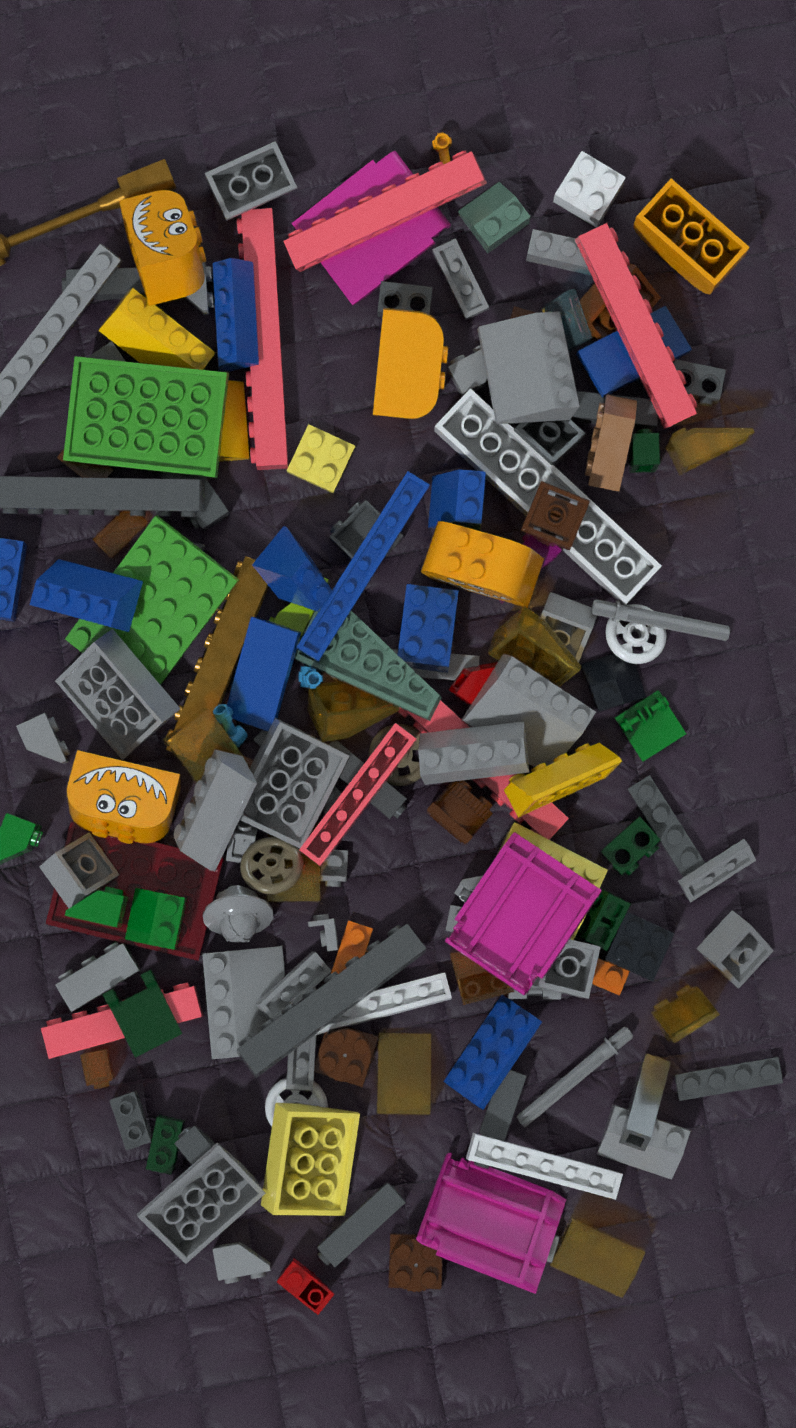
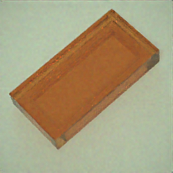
M122 511L120 516H117L93 538V541L112 559L149 523L142 516H130V511Z

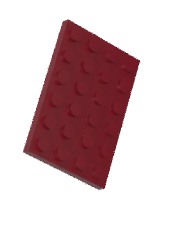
M70 822L64 847L90 832L120 874L99 891H105V887L123 890V896H128V902L122 927L116 928L65 916V911L69 908L54 888L46 924L199 961L207 926L203 921V912L206 906L214 901L224 859L221 858L216 870L211 871L181 852L177 847L156 842L139 843L133 841L132 844L123 843L117 837L108 835L106 838L95 836L92 834V831L85 830L76 823ZM135 888L187 898L177 950L125 940Z

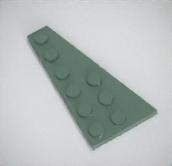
M317 611L314 612V614H313V616H312V618H311V620H310V622H309L307 628L305 629V631H304L302 637L304 636L305 632L307 631V629H308L309 626L311 625L312 621H313L314 618L316 617V615H317V613H318ZM352 611L319 662L298 649L295 653V660L428 721L431 720L442 698Z

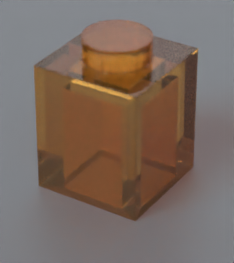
M109 1048L81 1054L86 1085H93L94 1089L110 1086L109 1081L114 1080L115 1077Z

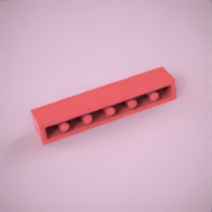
M395 723L299 850L322 867L417 742V739Z
M188 982L173 986L174 992L164 994L163 989H161L177 1023L203 1016L196 986L189 987ZM108 1004L97 1007L98 1013L88 1015L87 1010L71 1014L72 1020L62 1022L61 1017L46 1021L47 1027L41 1028L48 1058L51 1059L125 1038Z

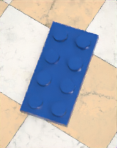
M501 995L443 1082L484 1110L542 1021L504 995Z

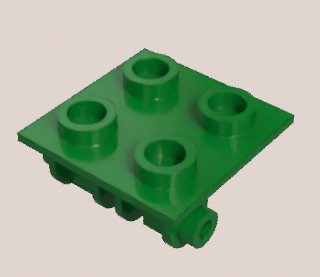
M659 690L615 717V720L642 762L686 735L683 727L668 706L669 702L665 696L661 695Z

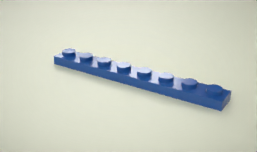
M407 471L336 583L333 593L323 604L296 647L298 650L314 660L320 661L430 487V484Z

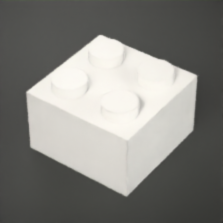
M581 151L556 191L553 202L597 228L622 189L626 177Z

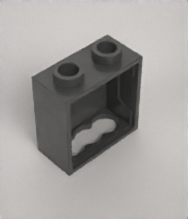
M367 500L362 504L357 502L348 511L350 516L344 522L339 520L330 530L332 533L330 541L350 560H352L380 515ZM401 533L395 540L387 555L403 540V535Z

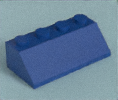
M235 258L214 262L213 287L218 372H230L259 365L253 262Z
M58 559L36 580L30 605L129 632L143 581Z

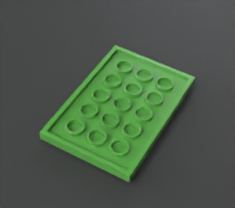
M75 356L63 460L217 478L229 373Z
M157 515L152 519L114 571V574L143 581L130 631L126 632L79 619L65 640L84 653L97 639L113 629L157 682L162 685L239 582V579Z

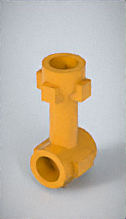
M444 132L437 133L435 140L432 141V146L439 153L440 162L446 164L451 161L449 147L452 146V139Z

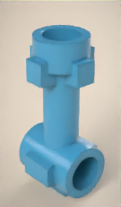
M301 666V671H298V682H301V687L316 689V686L323 682V675H320L311 666Z
M220 704L213 710L215 715L213 719L216 724H222L227 733L222 738L224 745L230 750L237 749L244 743L248 735L241 726H234L231 717L233 714L232 709L226 704Z

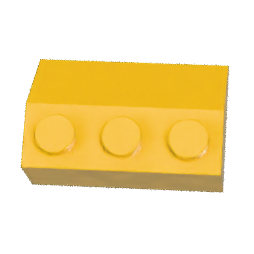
M228 380L219 462L250 459L244 382Z

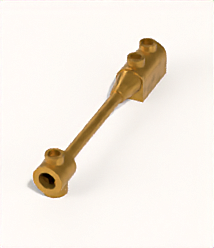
M160 160L118 177L117 181L120 187L102 196L94 203L9 237H5L0 233V266L6 264L4 258L9 257L10 249L15 245L99 211L120 209L119 200L159 190L172 191L177 189L166 160Z

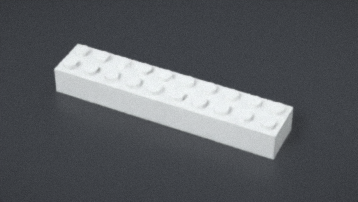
M471 388L435 425L434 431L474 469L486 472L485 479L525 516L529 512L541 481L590 500L554 465H550L514 431L511 425L508 423L496 424L493 409ZM591 500L570 551L560 547L614 599L620 601L622 605H626L662 566Z

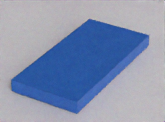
M666 306L650 314L653 322H657L660 325L664 335L662 341L665 347H670L675 359L691 352L690 345ZM618 331L588 345L576 353L602 398L640 379Z
M255 616L250 618L227 706L233 711L232 719L269 731L274 719L278 718L301 632Z

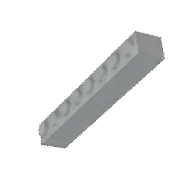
M99 244L1 372L0 421L123 262L121 258L103 244Z

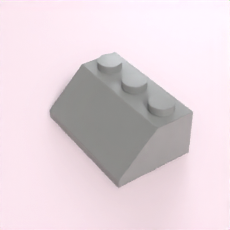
M276 141L205 173L207 183L226 221L297 189Z
M613 1104L597 1155L672 1180L682 1159L691 1131L656 1119L652 1138L645 1152L619 1143L628 1109Z

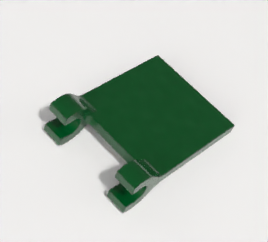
M152 970L141 974L147 989L121 1002L114 988L103 994L135 1058L183 1034Z

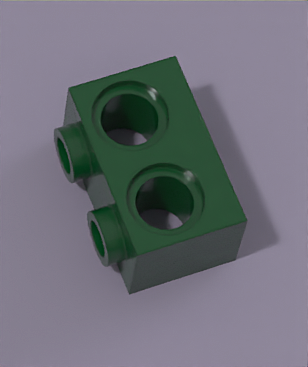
M652 429L637 430V434H632L629 446V472H656L660 465L659 433H652Z
M638 817L599 853L619 875H623L626 872L629 876L640 866L637 862L644 855L649 858L659 849L657 843L661 839L641 817ZM638 832H644L648 836V843L644 847L638 846L634 841V837ZM619 849H623L629 854V860L626 864H619L615 860V853Z
M600 888L602 892L586 914L576 935L607 951L631 904Z
M162 1115L157 1117L146 1170L170 1175L174 1173L179 1149L174 1143L179 1140L178 1136L184 1130L185 1120Z

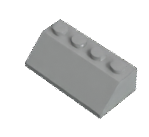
M524 721L420 733L418 748L420 776L425 785L529 773Z
M214 750L212 757L205 764V771L201 780L195 785L191 801L185 806L181 823L174 830V839L179 850L211 871L216 870L257 784L243 756Z

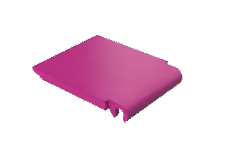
M393 151L377 163L374 160L370 161L291 224L296 230L302 229L305 231L311 228V224L321 218L328 220L334 217L335 212L344 207L351 209L358 206V201L372 195L374 198L381 195V190L395 184L397 187L406 183L405 179L413 175V173L399 154ZM437 207L321 262V264L350 303L355 305L380 287L381 281L386 282L433 246L435 244L433 239L438 237L442 230L448 229L451 224Z
M514 832L454 920L458 923L453 927V933L449 938H446L445 942L525 996L538 977L544 979L602 890Z
M447 1153L416 1240L427 1247L437 1250L435 1255L536 1294L567 1199L554 1191L495 1168L489 1167V1169L475 1165L474 1161L470 1160L467 1163L464 1158H461L460 1161H454L451 1159L452 1153Z

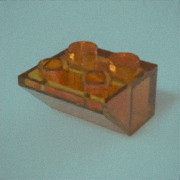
M455 952L449 954L463 1005L514 992L512 987L462 953Z

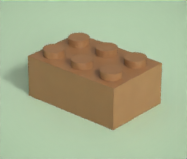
M606 395L605 403H599L596 426H594L591 448L586 462L585 475L589 476V486L620 491L636 419V400Z

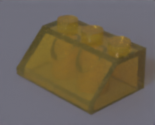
M570 1217L550 1266L623 1298L635 1278L646 1252L638 1246Z

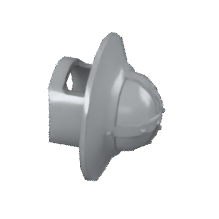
M240 885L230 886L228 889L219 892L216 900L207 905L203 912L204 924L211 931L223 935L227 942H249L255 933L261 932L268 927L274 918L273 909L265 900L258 898L254 891Z

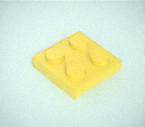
M308 424L288 466L287 473L334 494L355 450V445Z

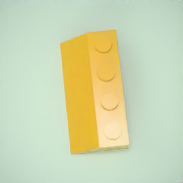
M134 288L127 291L98 330L132 358L143 364L203 370L215 354L212 349L156 305L149 306L147 298Z
M587 743L575 750L576 753L570 756L564 753L553 760L554 763L548 766L542 763L531 769L532 773L524 775L522 773L509 779L510 784L504 789V792L519 818L605 779L622 762L621 758L601 743L592 746Z

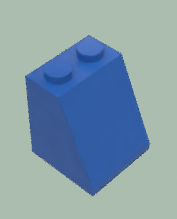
M459 469L432 476L428 528H436L437 522L443 521L480 531L486 472Z
M285 526L282 527L252 564L279 599L318 612L333 593V590L313 560Z

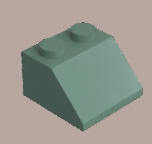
M500 182L457 212L487 253L526 227L530 222V215L516 196Z

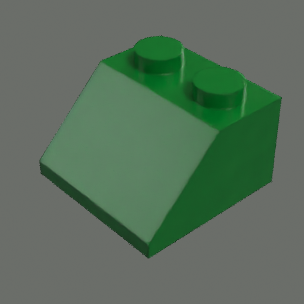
M6 813L0 827V865L32 851L34 846L38 847L44 832L40 831L42 826Z
M105 887V891L98 890L67 909L65 916L121 928L128 896H123V890Z
M135 888L125 940L177 950L187 898Z

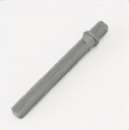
M596 599L593 601L591 608L593 615L612 618L614 622L616 620L628 621L727 641L730 635V627L726 625L622 605L620 601L612 603Z
M623 1027L608 1040L605 1037V1042L517 1115V1120L523 1127H527L614 1054L618 1055L617 1051L633 1038L631 1031L627 1027Z

